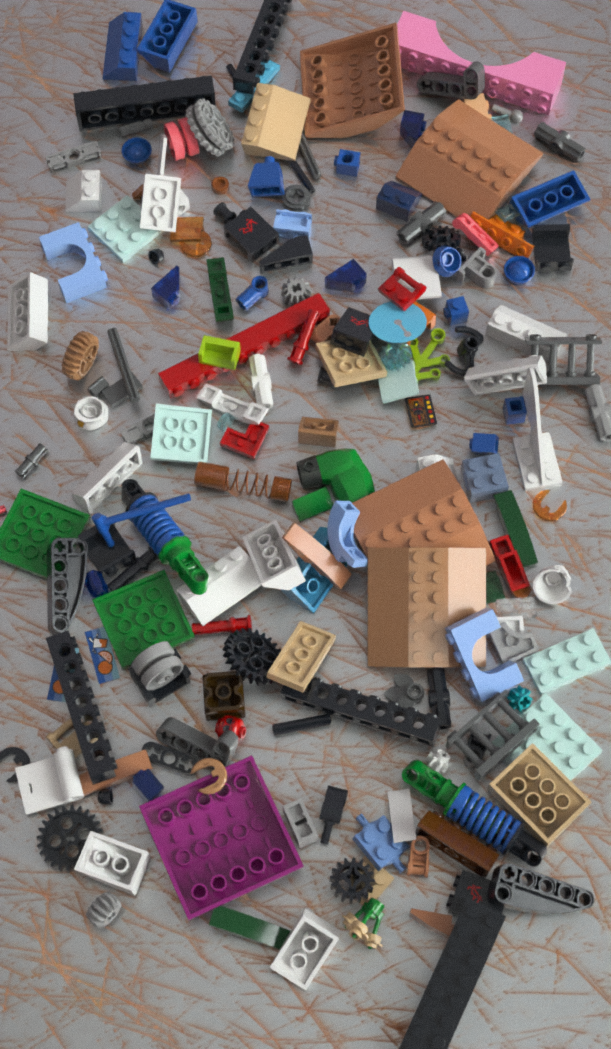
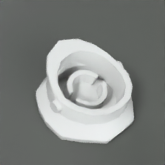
M85 397L77 401L73 418L80 429L87 431L97 430L108 421V406L96 397Z

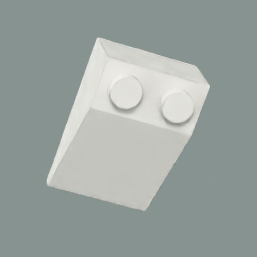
M90 831L74 870L114 889L135 896L151 857L148 851Z
M305 908L288 934L270 968L306 990L339 940L341 930Z

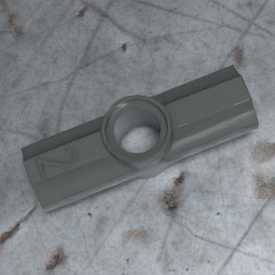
M541 122L534 132V136L549 144V148L557 154L562 152L576 162L580 161L586 151V148L573 141L566 131H557L544 122Z
M435 201L423 212H416L411 217L410 222L397 231L399 240L403 244H408L420 234L423 235L426 229H431L433 224L446 214L443 204Z

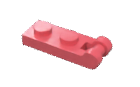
M462 213L452 221L453 227L462 230L470 241H473L479 248L485 249L487 256L499 247L468 214Z

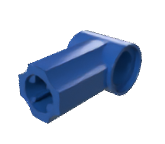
M264 276L254 277L251 285L235 299L239 307L247 311L259 299L265 298L269 293L267 279Z

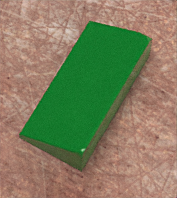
M327 487L292 501V508L299 522L331 510L333 506Z

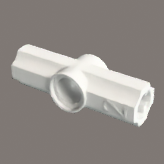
M254 354L249 357L256 404L264 406L269 410L273 407L271 379L270 374L267 372L265 355Z

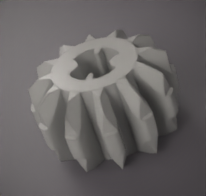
M295 276L293 281L288 278L287 283L282 285L281 296L284 303L289 302L290 307L311 297L312 289L309 282H304L303 278L297 280Z
M109 891L104 892L88 907L86 916L94 926L99 929L104 928L116 918L122 904L114 894H111Z

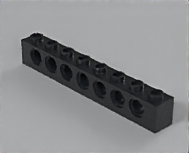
M264 0L233 76V90L249 94L254 93L257 83H260V75L263 76L265 63L269 61V52L273 51L274 39L278 38L279 27L283 26V16L287 15L288 4H291L292 0Z
M69 630L47 637L46 641L92 784L116 777L114 770L118 769L115 758H110L109 751H112L109 739L104 740L103 737L106 730L103 721H98L97 716H100L97 704L93 705L91 700L95 698L92 687L87 688L86 685L89 678L86 670L82 671L80 665L84 664L81 654H76L75 648H78L75 636H70ZM64 653H70L68 656H62ZM75 669L73 673H67L69 670ZM81 686L79 690H73L75 687ZM83 703H86V704H87V705H86L85 707H83V708H79V707H78L80 704H83ZM86 721H92L90 725H84ZM98 738L95 743H89L91 739ZM98 756H104L102 760L95 761Z
M316 677L311 679L307 686L310 689L305 693L285 685L281 689L282 700L434 747L441 727V719L435 714H423L413 707L404 708L394 701H381L377 696H365L358 690L351 689L349 691L343 689L339 684L332 683L330 685ZM321 693H328V696L324 699L318 697ZM341 698L347 699L345 704L337 703ZM360 704H364L366 706V708L361 711L356 709V707ZM378 710L385 711L383 716L375 715ZM397 716L405 718L399 723L394 721ZM416 722H421L424 724L423 727L419 729L414 728L413 725Z

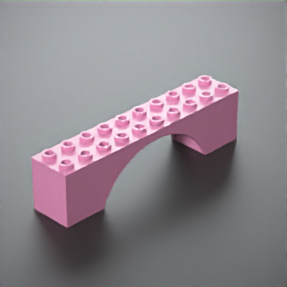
M403 11L397 24L401 68L424 75L426 72H438L463 76L465 69L473 62L459 57L444 44L437 31L436 21ZM533 52L528 57L512 64L501 66L483 65L485 69V89L482 93L506 103H512L522 108L549 115L562 84L566 62Z

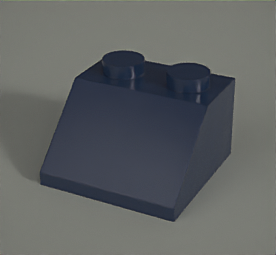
M389 181L383 185L376 198V209L408 222L423 193L394 181Z

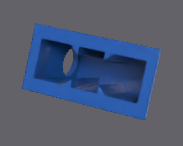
M266 156L264 163H256L254 165L248 183V189L252 197L280 196L285 194L282 169L280 164L275 162L274 157Z

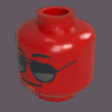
M225 715L218 719L216 723L215 733L218 738L226 730L236 733L239 741L246 735V727H244V722L240 718Z

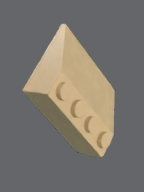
M257 83L241 142L245 155L272 156L275 159L295 161L311 101L310 98L276 85Z
M533 743L489 784L487 789L516 819L526 823L524 828L534 838L543 842L546 847L591 804V801Z

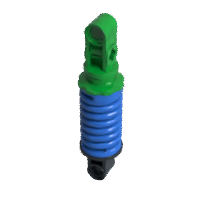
M127 479L122 482L121 499L127 506L125 512L159 502L154 493H145L136 480ZM165 508L128 519L141 533L161 563L164 565L169 564L186 583L192 593L196 595L206 593L208 589V572L195 557L191 549L192 542L185 536L172 517L169 516Z
M419 760L411 761L402 771L404 782L420 791L424 796L432 799L436 805L440 804L443 806V816L451 818L454 822L459 821L460 826H466V830L472 831L476 836L479 835L481 840L486 839L487 844L493 843L492 847L500 851L503 856L511 852L529 866L535 867L541 863L547 854L546 845L524 831L526 823L514 817L512 818L510 814L506 815L504 810L498 813L499 807L497 805L491 809L493 805L491 801H487L484 805L486 798L482 796L477 800L479 793L473 791L466 783H462L458 787L452 783L451 779L447 780L440 773L432 770Z

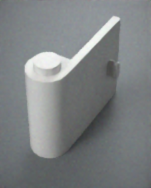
M433 255L392 258V274L397 267H401L415 281L423 283L427 287L424 294L417 300L442 298L439 274L433 266ZM402 279L397 281L410 292L415 290Z
M67 746L56 749L51 758L15 768L26 815L74 802L84 797L73 749H68Z

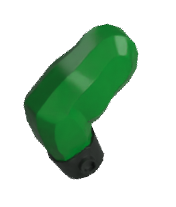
M342 448L330 450L296 462L302 488L320 487L322 484L329 485L336 501H350L353 503L375 492L371 474L355 449Z

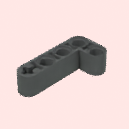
M476 61L465 69L463 76L426 72L418 79L416 86L422 93L472 100L477 98L485 89V69L482 63Z
M168 717L156 731V737L162 743L197 761L204 758H214L220 761L224 767L233 758L239 742L238 736L233 731H224L219 739L216 740L172 717Z

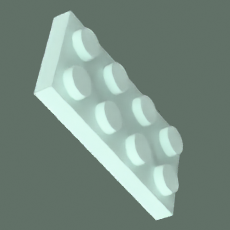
M594 628L525 657L522 660L540 695L611 665V660Z

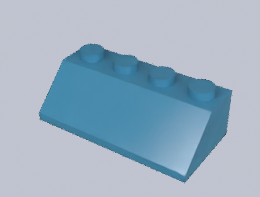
M319 527L313 538L332 553L328 541V528ZM298 557L296 560L306 581L290 590H280L290 600L309 612L314 613L333 587V584L326 576L320 575L310 563H306ZM341 562L345 567L348 566L347 562Z

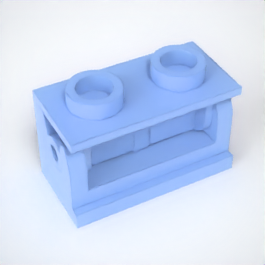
M277 209L273 228L279 233V238L293 239L297 236L308 235L309 239L312 214Z

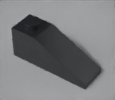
M308 235L297 236L288 240L259 261L260 274L313 263V253Z

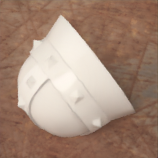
M563 565L544 567L535 576L536 578L533 581L535 595L539 600L547 604L562 603L572 593L569 587L571 577Z

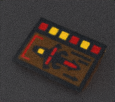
M430 394L405 398L411 428L422 429L437 424Z

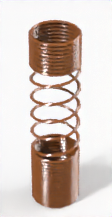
M199 461L195 471L194 484L219 490H225L227 486V490L231 491L236 481V490L240 493L246 482L247 495L251 494L255 486L256 496L259 497L265 486V496L267 499L270 498L271 500L287 503L290 496L292 479L275 476L271 493L267 496V474L261 492L258 495V472L256 473L251 491L248 493L249 471L246 472L240 491H238L239 469H237L234 482L229 490L228 466Z

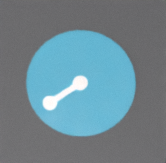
M387 302L378 306L369 317V327L372 333L379 339L391 343H404L414 340L424 332L427 325L424 312L414 304L407 310L402 311L392 302Z

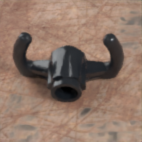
M457 326L455 327L456 333L472 335L465 337L457 347V353L464 361L465 370L456 367L450 361H446L445 366L456 375L464 377L468 368L474 367V357L479 345L483 343L484 337L479 331L471 327Z

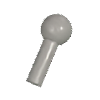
M496 104L492 105V111L509 117L513 123H519L523 119V114L518 109L511 111Z

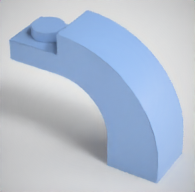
M335 501L328 519V541L331 551L338 562H347L353 568L367 567L368 558L360 551L354 540V525L360 511L350 501Z

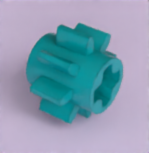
M520 685L517 688L511 689L507 697L511 701L509 703L510 707L517 709L519 712L522 709L529 708L531 700H533L529 696L531 691Z

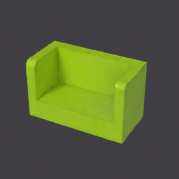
M204 335L198 353L199 363L235 370L240 355V342Z

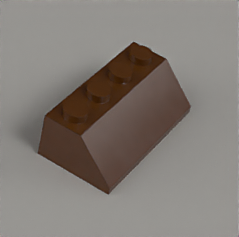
M428 810L417 825L416 836L426 837L431 846L478 876L486 878L499 857V854L496 853L497 850L489 844L485 846L480 843L479 838L474 834H466L461 831L462 828L458 824L447 822L439 812Z

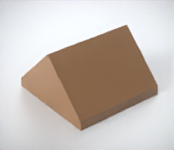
M302 416L298 429V443L335 448L339 421Z

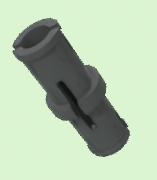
M39 443L32 453L26 455L25 460L15 470V473L24 479L34 467L38 466V462L48 452V449Z

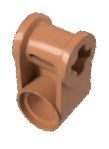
M334 314L328 316L319 325L315 326L310 339L315 344L330 341L333 329L341 318Z
M417 836L416 840H412L407 876L416 874L424 875L425 878H428L430 843L424 836ZM422 842L426 849L424 851H417L414 844Z

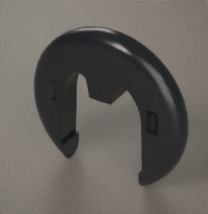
M8 747L0 752V763L9 756L15 755L13 761L16 764L22 763V766L30 764L28 754L21 748ZM16 773L11 778H8L6 782H17Z

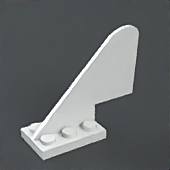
M160 132L157 175L145 173L139 228L176 232L181 177L164 175L167 137L164 132Z
M528 367L522 396L524 397L531 431L528 436L512 439L525 492L562 486L563 483L550 433H542L536 375L533 367Z

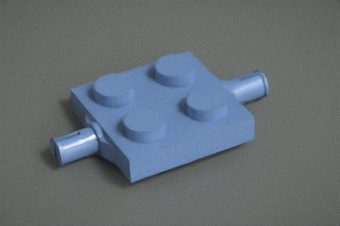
M363 814L357 816L356 820L363 829L352 839L374 867L380 871L385 866L393 864L400 874L406 870V867L399 858L410 846L406 841L394 843L392 824L383 815L378 820L369 823Z

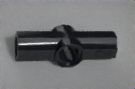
M440 667L428 669L429 707L432 709V714L437 715L441 719L440 730L451 728L450 693L446 686L445 669Z

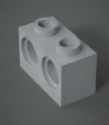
M302 798L284 805L283 813L299 849L318 841L317 831Z

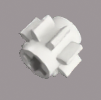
M433 749L425 758L428 761L427 766L438 773L442 772L444 774L452 765L449 762L450 755L443 749H437V751Z

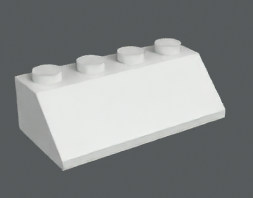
M30 272L8 286V351L37 350L47 344L48 279Z
M500 305L494 311L487 324L485 334L531 355V345L526 344L525 337H530L531 334H539L541 337H567V334L503 305ZM558 344V346H557V354H558V352H559V350H560L562 344ZM539 345V355H542L546 363H549L550 345Z
M531 355L528 358H514L506 362L497 361L489 365H476L475 367L468 368L464 379L474 396L523 388L528 367H533L537 385L546 384V363L542 355Z
M124 442L121 446L118 445L108 458L101 461L95 471H91L81 484L74 487L71 493L74 502L88 514H91L143 463L140 448L128 442Z
M277 520L247 534L242 539L262 586L290 590L306 580L291 547L282 539L284 532Z
M238 546L205 569L209 575L206 593L196 595L190 591L186 583L176 589L182 604L204 626L262 584L250 556Z

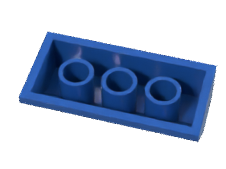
M164 0L140 42L137 52L154 68L170 73L198 22L196 8L172 0Z
M123 12L109 22L103 80L137 81L140 56L137 48L141 42L143 28L141 13Z
M573 170L512 196L508 207L515 220L529 228L585 204L591 199Z

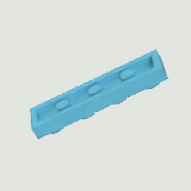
M271 60L265 63V71L263 76L260 75V83L268 84L280 71V65ZM236 91L228 100V106L243 113L252 103L254 93L249 94Z

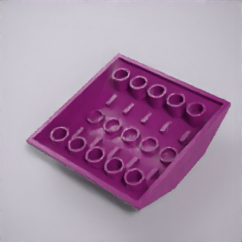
M252 755L225 767L227 771L226 783L220 791L214 794L198 792L199 789H203L218 780V777L213 778L212 774H209L139 806L188 920L304 867Z

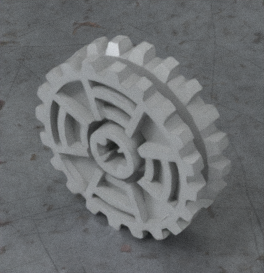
M199 99L195 105H191L186 109L187 123L191 126L190 129L194 132L195 138L205 147V150L218 157L223 155L225 151L233 148L235 140L230 126L226 123L225 117L221 115V112L213 104L211 105L208 100Z

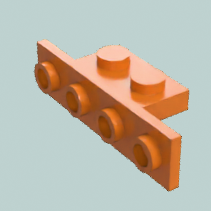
M472 212L470 217L499 247L515 256H524L529 259L534 246L522 239L526 231L522 230L519 225L510 223L500 215H494L488 220L478 213Z

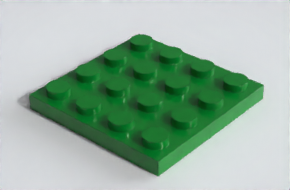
M21 488L0 528V561L47 579V546L56 538H78L77 536L85 531L91 516ZM57 545L54 546L58 549V552L61 550V548H58ZM73 545V550H74V551H75L77 545ZM54 563L55 570L61 572L60 564Z
M165 570L92 599L122 670L131 667L132 662L141 652L156 643L168 642L172 648H175L195 639V635Z

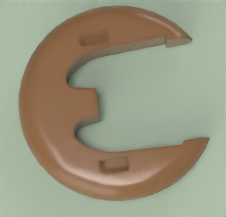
M204 758L192 767L190 774L207 767L215 768L211 771L213 778L218 777V780L198 790V792L203 794H214L224 787L227 780V771L220 761L214 758Z

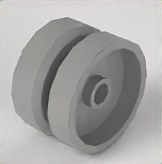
M160 642L148 647L132 662V668L138 676H142L141 682L147 690H155L168 684L183 670L184 665L177 656H173L175 651L168 642Z

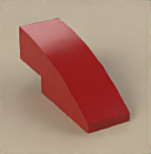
M509 535L490 540L489 545L496 564L510 591L514 592L529 587L530 584L517 550L513 548Z

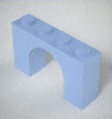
M79 222L39 237L41 248L47 260L67 253L79 254L86 260L84 267L80 271L58 279L59 287L66 303L107 288L105 282L108 280L104 270L101 271L99 257L94 256L93 244L87 241V231L85 228H81Z
M488 607L445 628L447 632L445 634L446 639L450 645H453L455 650L453 655L463 668L461 670L462 676L470 684L469 692L474 699L476 698L481 702L493 697L497 692L501 693L505 689L507 690L524 681L517 663L510 660L489 671H480L473 662L472 650L477 640L501 627L494 610Z

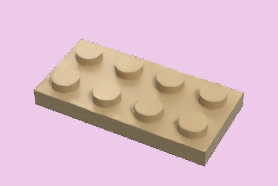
M300 621L267 672V678L303 693L335 642L336 635Z

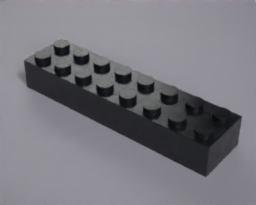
M212 75L73 93L79 131L118 127L137 121L144 122L148 118L152 122L185 118L186 109L191 105H195L199 99L208 100L216 108Z
M468 897L466 898L399 1049H448L504 923L505 915Z

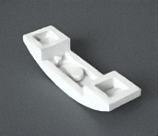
M205 384L196 397L198 401L229 418L248 424L259 425L268 411V408L254 402L248 404L223 394L221 389L209 384Z

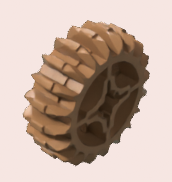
M81 331L70 341L61 364L62 372L68 378L79 381L91 369L99 348V340L94 334Z

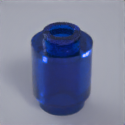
M91 570L86 573L85 585L91 597L95 599L109 593V587L100 571Z

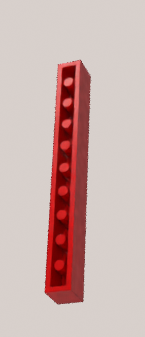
M320 293L227 338L226 340L240 342V355L237 365L246 363L249 357L254 354L262 355L266 350L275 348L280 343L295 338L301 332L309 309L320 313L315 325L320 324L330 316V308ZM197 353L158 373L159 382L171 399L181 396L185 391L194 389L204 381H210L218 374L228 372L230 369L199 363Z

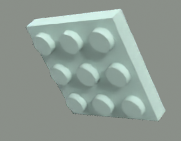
M128 195L87 226L88 230L123 263L163 232L161 230L139 228L141 207Z
M156 404L150 460L198 464L199 461L207 463L212 410Z

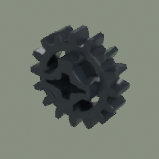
M442 226L438 228L432 227V230L426 229L422 236L423 248H428L429 252H435L441 246H449L457 250L461 243L459 231H455V228L450 229L448 226L444 228Z
M355 857L352 858V862H348L347 858H344L343 865L337 862V869L332 868V876H330L329 882H332L330 889L336 890L334 896L341 895L342 902L345 899H349V904H352L353 899H356L358 903L361 902V897L368 899V893L373 892L372 886L375 885V879H372L374 871L368 872L370 865L363 866L362 859L357 863ZM351 875H353V879L355 882L353 883V887L351 886Z

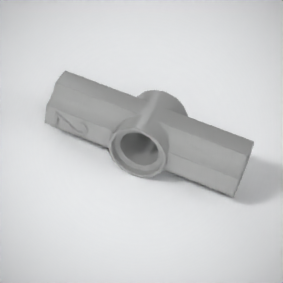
M598 384L591 385L585 390L590 406V419L593 423L595 422L599 439L609 441L611 440V406L606 402L602 386Z

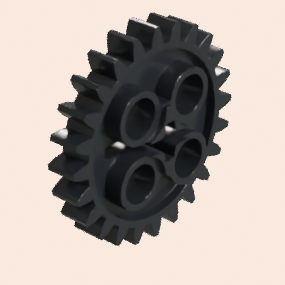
M241 628L240 631L236 629L234 633L229 635L224 642L225 646L222 650L225 651L223 657L228 658L225 663L232 665L230 670L237 671L235 676L242 675V681L247 678L249 679V684L255 681L257 686L261 682L266 686L268 682L270 684L273 683V680L267 678V672L278 657L281 649H276L277 643L272 644V638L266 639L265 633L259 635L257 629L253 633L251 628H248L247 631Z
M73 805L70 806V810L62 806V812L54 809L55 816L48 813L47 815L50 820H42L45 828H38L42 835L36 836V838L42 842L37 847L38 849H43L39 854L41 857L46 856L44 861L46 864L51 862V868L54 869L58 865L59 872H62L64 867H66L68 873H70L72 867L75 868L87 840L80 839L82 832L104 833L103 829H97L101 823L100 821L94 822L97 818L96 815L93 814L89 817V809L82 813V806H79L77 811ZM72 821L73 824L69 829H64V822ZM81 823V826L76 830L77 825ZM73 836L74 839H75L74 841H72V840L67 841L66 838ZM60 838L61 843L59 846H51L53 839ZM71 849H78V854L75 857L68 856Z

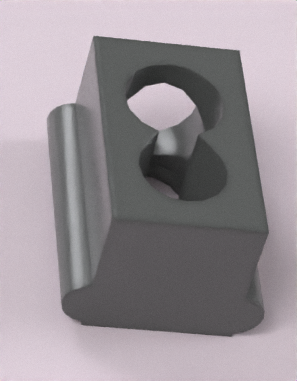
M101 376L88 387V392L97 398L102 394L103 390L109 387V383Z

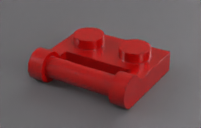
M397 267L393 275L378 288V291L402 311H405L424 294L427 287L406 274L403 268ZM402 279L415 290L410 292L397 281Z

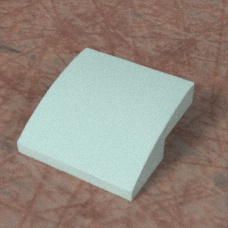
M413 359L385 366L387 376L378 379L383 404L419 394Z

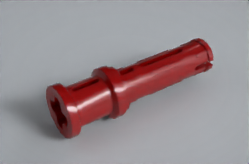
M309 309L297 341L293 342L294 347L290 357L287 358L288 361L297 365H303L302 360L305 352L309 350L308 343L320 315L319 312Z
M251 615L242 618H235L233 616L229 620L211 621L204 626L200 623H192V631L195 636L222 632L234 633L236 629L240 631L241 628H244L245 631L248 628L252 630Z

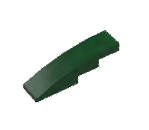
M512 490L493 495L503 531L506 532V535H509L514 550H517L522 566L526 567L538 563L531 538Z
M223 906L213 910L209 922L211 927L227 931L232 935L248 939L250 942L280 950L290 933V930Z

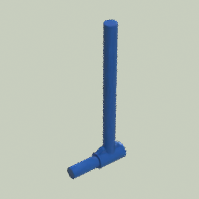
M187 493L110 517H106L101 513H95L91 518L108 547H112L115 545V542L108 531L110 524L191 501V496Z

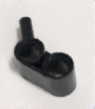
M328 785L319 820H323L325 823L320 841L323 844L329 843L333 825L340 824L348 790Z

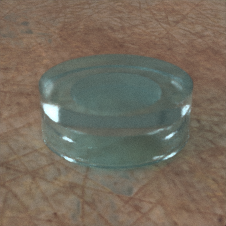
M229 412L225 413L219 419L217 427L222 431H226L227 427L229 428L232 425L235 417Z

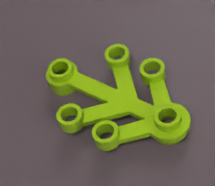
M441 328L432 330L431 341L422 355H420L418 349V339L416 338L411 341L416 343L415 345L410 344V349L415 362V374L418 382L426 379L437 381L441 375L438 368L419 373L421 368L435 365L446 367L445 362L441 360L446 359L450 361V357L446 354L428 359L436 346L445 341L446 334ZM400 351L398 353L399 362L409 360L407 352ZM404 355L407 358L402 359L400 356Z

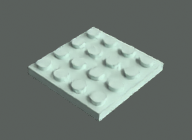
M545 693L520 716L524 721L528 722L535 718L540 723L538 730L502 762L508 767L533 743L572 781L603 750ZM515 722L506 728L510 734L513 733L514 735L520 731L519 726ZM501 735L492 741L499 748L506 744L504 742L505 739Z

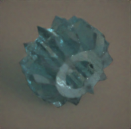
M388 342L387 346L382 347L383 351L380 353L382 363L391 371L393 369L398 371L400 367L405 368V364H409L410 359L413 357L409 344L405 342Z

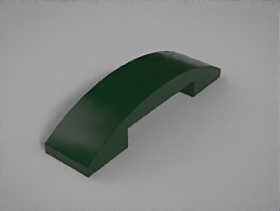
M224 257L206 259L216 322L234 320Z

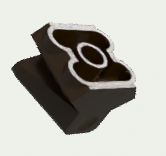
M237 671L207 673L202 676L204 710L207 721H216L225 715L240 719L246 717L242 675L235 676Z

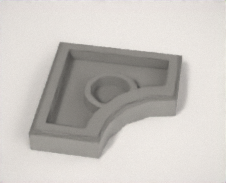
M506 622L500 623V628L488 633L502 664L509 660L514 662L540 650L531 631L526 633L515 632L509 628Z

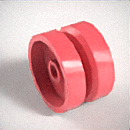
M187 117L178 119V127L173 121L164 124L167 144L175 161L184 159L185 151L189 156L199 154L198 141L194 136V132L190 129L191 126L187 123Z

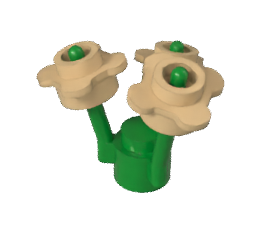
M370 898L368 903L365 902L355 915L351 912H348L346 916L342 915L344 918L342 923L345 925V929L349 930V935L353 939L363 940L365 942L364 946L368 947V949H376L377 946L383 947L380 944L382 937L377 935L380 922L385 915L382 912L385 906L380 901ZM364 914L365 916L362 921H359L358 918ZM377 918L372 933H369L365 923L368 919L375 920Z

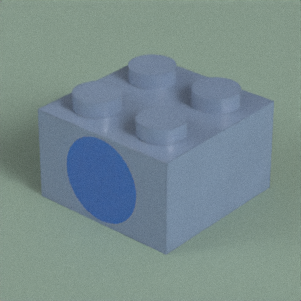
M500 453L462 460L461 473L470 503L494 499L493 495L508 491L509 486Z

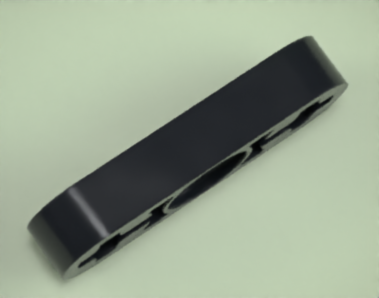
M147 742L143 745L142 750H150L153 747L154 751L160 754L161 750L163 751L160 755V760H157L158 755L156 754L148 756L151 763L185 776L195 774H190L192 768L185 770V766L182 764L176 767L179 763V757L182 758V763L188 764L190 761L192 766L197 763L195 759L155 742ZM167 754L175 756V761L172 764L164 762V757Z

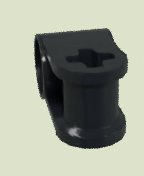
M471 733L467 745L482 760L487 749ZM484 734L489 740L491 739L492 734ZM464 755V765L469 769H475L473 762Z

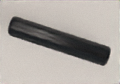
M329 714L273 724V734L278 736L331 725V717Z

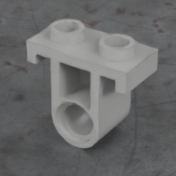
M480 247L477 251H473L469 255L468 260L465 263H461L457 271L456 280L463 283L466 276L484 289L491 288L494 285L497 271L493 265L485 260V249Z

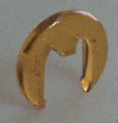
M194 229L196 234L204 241V245L198 243L196 244V250L191 249L181 238L180 248L187 256L201 257L209 252L212 241L208 233L200 229Z
M543 490L533 500L535 514L545 521L559 520L566 513V500L563 501V504L556 512L549 513L550 507L546 505L542 508L541 502L551 490Z

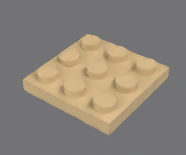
M371 340L364 357L330 344V341L316 343L315 349L334 387L387 376V370Z

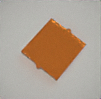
M177 217L176 232H171L170 242H200L202 232L204 231V217Z

